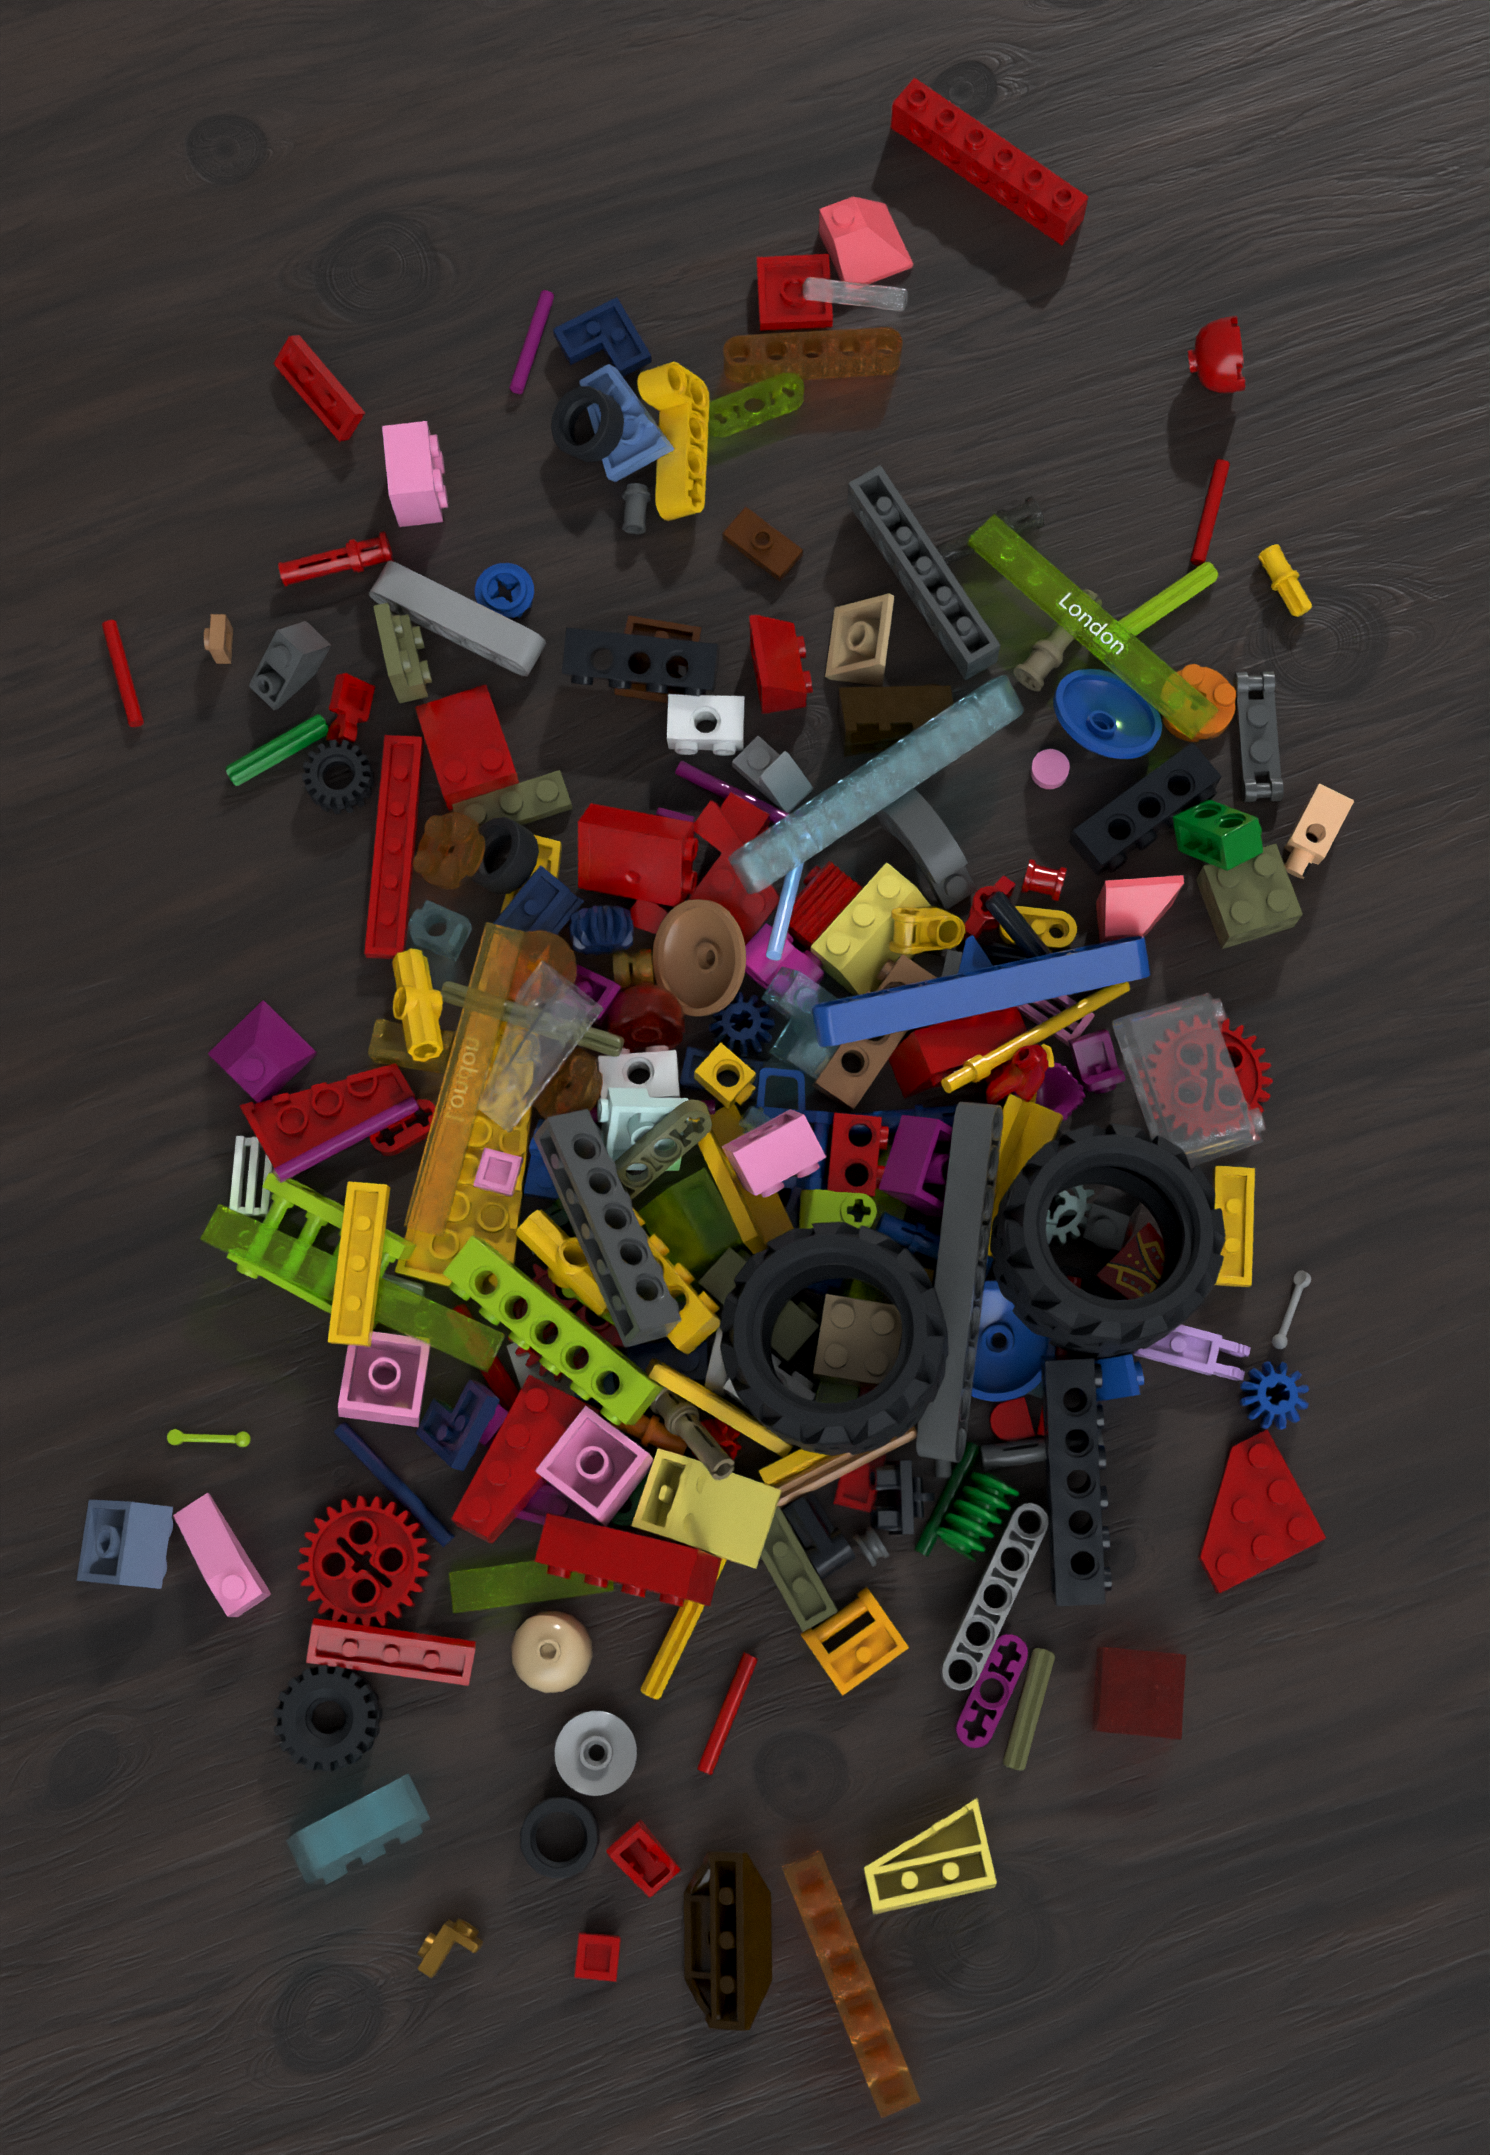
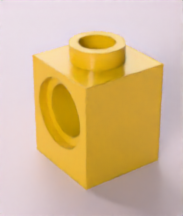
M721 1042L694 1071V1079L728 1109L735 1102L742 1105L756 1089L752 1085L755 1081L756 1073ZM724 1070H730L736 1073L739 1081L732 1087H724L717 1081V1075Z

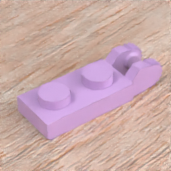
M1180 1325L1166 1337L1148 1348L1134 1351L1133 1355L1209 1376L1214 1374L1231 1380L1243 1381L1245 1374L1243 1370L1234 1366L1216 1363L1218 1351L1220 1350L1232 1356L1242 1358L1249 1357L1251 1348L1222 1339V1335Z

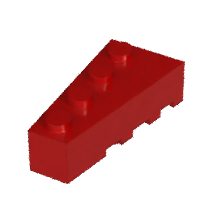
M528 1375L451 1518L456 1526L493 1544L526 1507L527 1502L548 1482L535 1470L583 1408L587 1406L602 1417L600 1410Z
M547 1513L534 1562L547 1565L546 1574L570 1579L571 1573L574 1572L585 1575L583 1583L607 1589L610 1581L622 1584L621 1592L645 1598L646 1591L660 1594L659 1601L683 1607L685 1600L710 1607L722 1558L696 1548Z

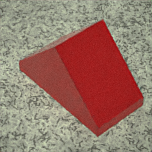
M641 1819L606 1850L608 1856L649 1898L681 1871L677 1863Z

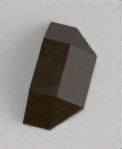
M710 1851L707 1852L703 1859L704 1863L696 1871L684 1891V1977L696 2003L706 2015L705 2020L709 2028L748 2031L772 1983L771 1892L747 1852Z

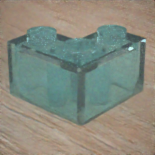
M782 966L761 998L790 1019L769 1053L793 1070L801 1071L805 1076L817 1080L838 1045L818 1046L811 1007L816 1004L837 1000L838 998L802 972Z

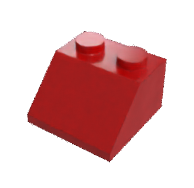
M750 615V649L762 714L806 707L807 694L813 693L810 671L802 670L801 659L806 658L803 635L796 636L794 623L761 615Z

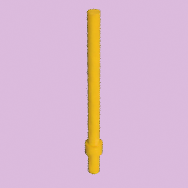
M1125 982L1106 986L984 1056H974L964 1062L963 1068L942 1079V1087L947 1093H951L971 1081L974 1083L979 1082L989 1076L993 1068L1013 1058L1015 1052L1021 1047L1041 1042L1130 990L1129 983Z

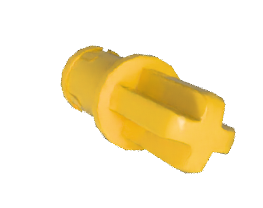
M1279 544L1264 549L1259 554L1258 559L1273 582L1271 585L1273 591L1278 590L1293 616L1299 617L1307 613L1312 608V604L1297 580L1299 573L1292 570Z

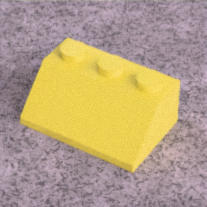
M886 862L814 942L810 952L822 962L823 966L821 968L854 996L865 994L867 990L875 992L882 982L876 977L888 959L896 962L902 955L889 950V942L893 940L895 922L891 918V911L895 908H920L931 905L914 884ZM915 954L903 955H905L907 958L911 960Z

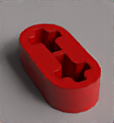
M426 1099L415 1100L419 1110L422 1109L425 1113L432 1112V1115L428 1117L430 1124L423 1127L420 1123H416L408 1128L407 1125L417 1119V1115L414 1112L384 1128H388L391 1133L401 1128L404 1129L394 1136L395 1144L392 1146H388L386 1142L379 1144L378 1141L383 1138L381 1132L384 1129L369 1137L371 1144L378 1153L384 1156H393L401 1153L436 1132L440 1120V1113L437 1107Z

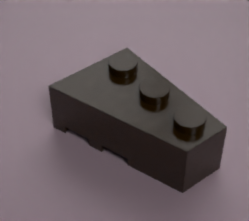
M933 683L923 686L839 687L837 718L844 757L953 742L956 740L958 726L951 685L940 686V684Z

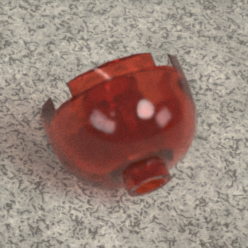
M648 982L636 984L618 994L612 1003L608 1014V1032L622 1036L624 1038L623 1049H629L630 1053H634V1047L668 1046L669 1050L682 1042L683 1032L685 1033L682 1005L675 995L667 989Z

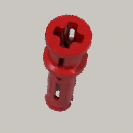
M386 531L379 533V537L359 542L355 539L349 540L346 543V547L284 563L280 562L278 563V568L283 584L289 586V584L353 569V572H364V567L387 563L388 561L394 562Z

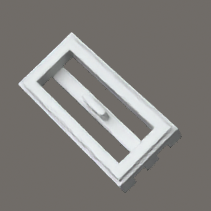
M236 1136L229 1207L231 1215L266 1217L272 1205L271 1196L273 1193L262 1188L261 1208L255 1207L260 1148H262L257 1137L245 1138L244 1136ZM246 1147H251L245 1207H241ZM267 1155L265 1156L263 1183L268 1173H273L274 1169Z

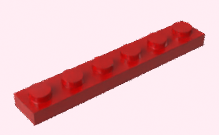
M384 736L364 953L367 958L394 959L397 953L406 951L424 750L423 737Z

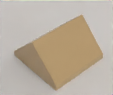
M888 593L835 607L826 678L883 686L894 596Z

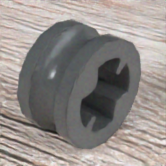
M869 1525L865 1528L866 1532L864 1535L856 1534L853 1536V1539L873 1567L877 1564L876 1560L879 1557L887 1558L890 1555Z

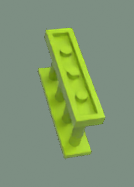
M268 1173L262 1187L273 1193L271 1199L274 1201L249 1251L230 1250L226 1258L237 1263L236 1270L254 1279L261 1276L331 1314L333 1298L330 1297V1294L335 1286L340 1241L316 1289L296 1279V1276L322 1226H326L329 1222L341 1229L339 1232L341 1236L345 1206L292 1178L279 1183L274 1173ZM295 1204L307 1211L305 1214L307 1221L283 1269L280 1270L262 1259L287 1209L293 1208ZM386 1228L379 1283L390 1262L394 1263L396 1259H410L416 1247V1244ZM374 1321L373 1330L375 1329L378 1323L376 1321Z

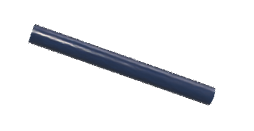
M343 1422L334 1431V1434L443 1548L454 1539L453 1533L346 1422Z

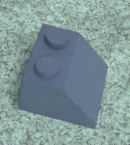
M89 1500L77 1581L162 1589L163 1578L167 1571L166 1554L168 1540L173 1530V1507L126 1501Z

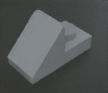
M759 736L732 761L733 768L774 805L788 814L813 790L812 785L792 757L786 751L779 755Z

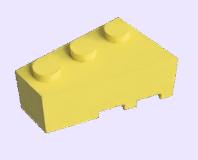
M977 1798L947 1818L932 1825V1827L913 1839L906 1841L864 1867L873 1915L995 1888L997 1881Z

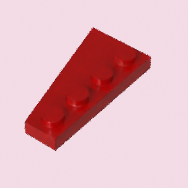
M394 1063L347 1076L345 1080L330 1084L324 1082L313 1085L308 1090L288 1094L287 1092L272 1096V1099L256 1104L249 1102L239 1106L272 1166L276 1168L411 1096L415 1100L416 1098L398 1065Z

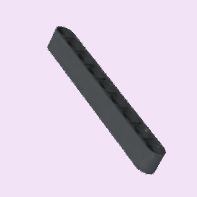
M961 1101L955 1110L934 1286L948 1329L949 1355L946 1357L945 1377L933 1403H929L918 1423L916 1449L918 1456L959 1463L965 1452L1003 1128V1110L1000 1105Z

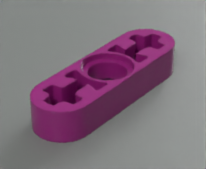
M1007 1634L996 1639L982 1672L974 1686H972L958 1716L955 1732L958 1739L968 1747L979 1748L991 1740L1028 1657V1650L1024 1641L1018 1636ZM1011 1641L1016 1644L1014 1651L1020 1654L1017 1661L1010 1660L1004 1670L1012 1672V1677L1008 1681L999 1673L988 1672V1667L990 1663L995 1667H999L1003 1655L997 1652L1000 1645L1008 1646ZM989 1678L998 1680L1003 1687V1695L995 1703L984 1701L980 1695L981 1684ZM975 1700L981 1707L995 1710V1714L992 1719L984 1714L980 1726L985 1729V1734L983 1737L976 1735L973 1741L967 1738L968 1731L963 1728L966 1720L973 1722L977 1716L978 1710L970 1709Z

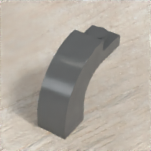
M899 778L868 798L884 830L895 836L918 864L941 908L948 910L977 890L965 866L968 862L954 837L934 809L911 785Z

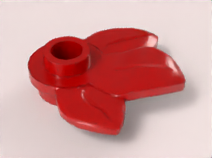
M1038 1044L1023 1046L1015 1052L1013 1058L991 1070V1074L986 1078V1081L989 1083L986 1090L988 1104L995 1105L1013 1091L1025 1102H1029L1042 1085L1045 1079V1072L1049 1066L1047 1053L1042 1046Z

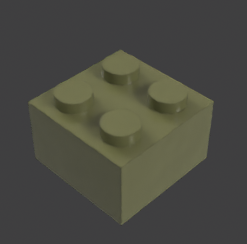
M1277 844L1263 847V853L1228 871L1212 864L1205 865L1196 878L1221 949L1292 928L1303 915Z

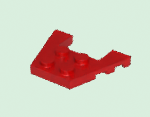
M711 800L694 822V832L721 851V855L688 900H710L723 906L738 923L746 946L778 906L780 895L760 865L745 847L736 830L730 825L718 804ZM637 900L630 909L634 927L654 934L657 933L661 922L670 912L658 903Z

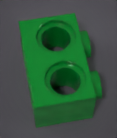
M1210 799L1173 817L1178 851L1228 871L1263 853L1262 829L1258 817Z

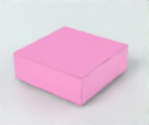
M484 1147L473 1184L474 1187L513 1197L523 1158Z

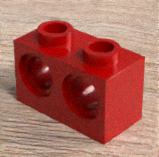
M834 1113L827 1190L863 1193L869 1197H875V1190L879 1189L885 1166L878 1165L879 1150H887L889 1133L888 1126H881L882 1117ZM856 1125H864L872 1133L870 1143L864 1147H857L849 1140V1132ZM860 1164L867 1169L869 1177L864 1185L855 1187L846 1181L845 1172L849 1166Z

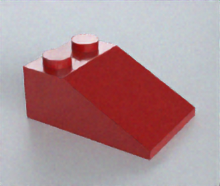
M486 684L415 707L449 811L453 810V804L519 783Z

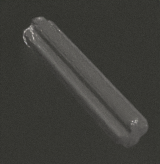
M813 277L806 278L803 284V297L807 300L903 311L908 303V292L901 288Z

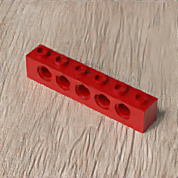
M915 77L893 102L891 128L1061 246L1083 222L1088 202L1087 195Z

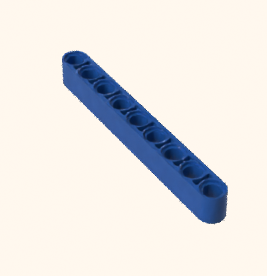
M1133 936L813 1005L811 1008L818 1046L828 1047L1149 977L1151 974L1145 937Z

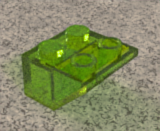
M705 1168L672 1185L638 1211L646 1222L644 1226L650 1236L655 1233L669 1248L670 1252L665 1256L674 1266L680 1262L690 1273L722 1256L729 1247L734 1249L743 1244L729 1210Z

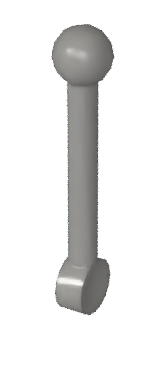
M1303 1270L1298 1271L1294 1276L1293 1280L1296 1286L1279 1333L1272 1338V1344L1276 1349H1283L1287 1346L1288 1340L1286 1335L1303 1288L1307 1287L1311 1282L1310 1274Z

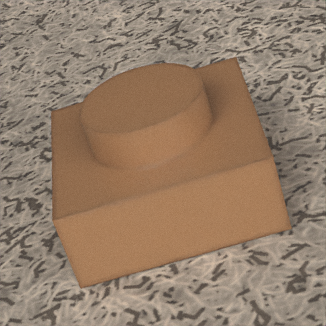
M211 614L210 628H205L204 630L205 650L210 651L216 664H231L233 627L226 614Z

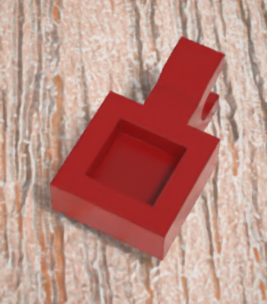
M347 673L336 675L329 710L338 715L329 727L326 737L327 741L336 740L338 745H342L343 740L349 742L356 741L357 723L368 722L375 686Z

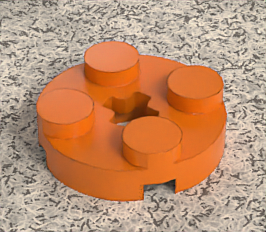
M1189 664L1183 670L1174 673L1163 686L1159 697V708L1163 716L1162 721L1169 732L1184 741L1199 742V739L1218 737L1226 730L1235 713L1236 690L1219 672L1207 667H1200L1197 664ZM1190 697L1202 698L1207 709L1199 708L1196 712L1190 709L1192 703L1188 699Z

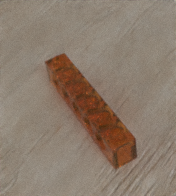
M821 1850L783 1865L784 1875L881 2119L920 2102L918 2091Z

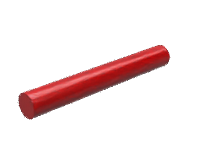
M1219 459L1215 461L1190 560L1196 566L1206 562L1230 463L1226 460Z
M107 620L102 623V628L130 727H139L144 724L118 625L115 620Z
M743 1652L698 1764V1770L709 1775L713 1774L758 1658Z

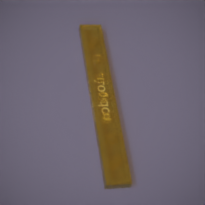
M488 922L485 924L403 1227L444 1237L526 934L523 931Z

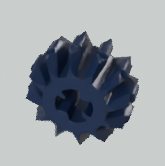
M608 905L582 908L571 915V924L569 925L570 941H572L573 950L585 955L596 954L598 956L600 954L610 955L611 953L622 952L633 945L634 922L631 918V912L620 906L611 907Z
M738 992L736 994V1003L732 1004L730 1002L724 1010L711 1015L717 1021L709 1024V1032L718 1034L713 1039V1044L717 1047L720 1042L723 1045L727 1043L726 1047L732 1053H734L736 1048L740 1049V1057L747 1058V1048L751 1047L754 1053L759 1055L762 1053L759 1041L763 1043H770L772 1041V1035L766 1030L774 1028L775 1022L774 1019L765 1018L770 1013V1007L766 1004L756 1008L758 1005V996L752 995L748 1003H745L743 993ZM743 1019L748 1021V1028H743L741 1032L735 1031V1023L740 1024Z

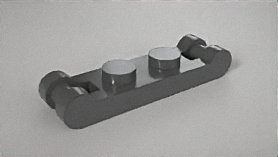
M1262 671L1260 675L1248 676L1247 672H1235L1233 687L1236 690L1235 715L1242 801L1256 802V798H1269L1270 802L1282 801L1284 786L1280 768L1275 704V674L1273 671ZM1248 691H1260L1261 699L1249 700ZM1255 776H1267V783H1256Z

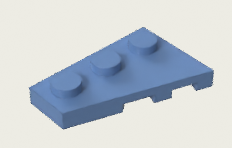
M607 364L579 381L581 387L590 386L613 397L620 405L623 413L624 427L619 444L609 456L602 459L607 479L617 482L675 450L617 368ZM594 403L588 406L587 410L594 434H596L600 425L601 412L599 405Z

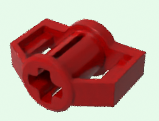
M1003 875L994 886L982 887L975 893L969 911V918L964 924L965 934L962 940L966 941L972 935L977 940L982 932H990L999 927L998 921L986 908L985 902L996 892H1003L1009 899L1013 895L1016 886L1014 882Z

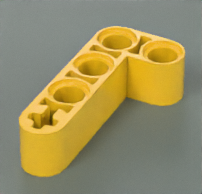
M671 362L641 372L637 381L639 393L643 400L660 411L659 428L675 449L657 459L655 502L660 516L667 521L699 513L704 508L710 401L709 392L704 381L679 363Z

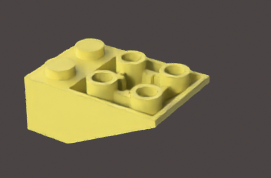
M658 1448L631 1526L647 1535L696 1548L714 1556L756 1569L782 1491L735 1473H731L723 1480H715L701 1461Z

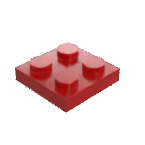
M829 254L757 257L760 331L833 327Z

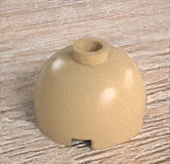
M558 1610L542 1611L526 1619L516 1631L511 1645L512 1664L518 1677L530 1688L544 1693L563 1692L577 1685L587 1673L593 1657L592 1640L586 1627L574 1616Z

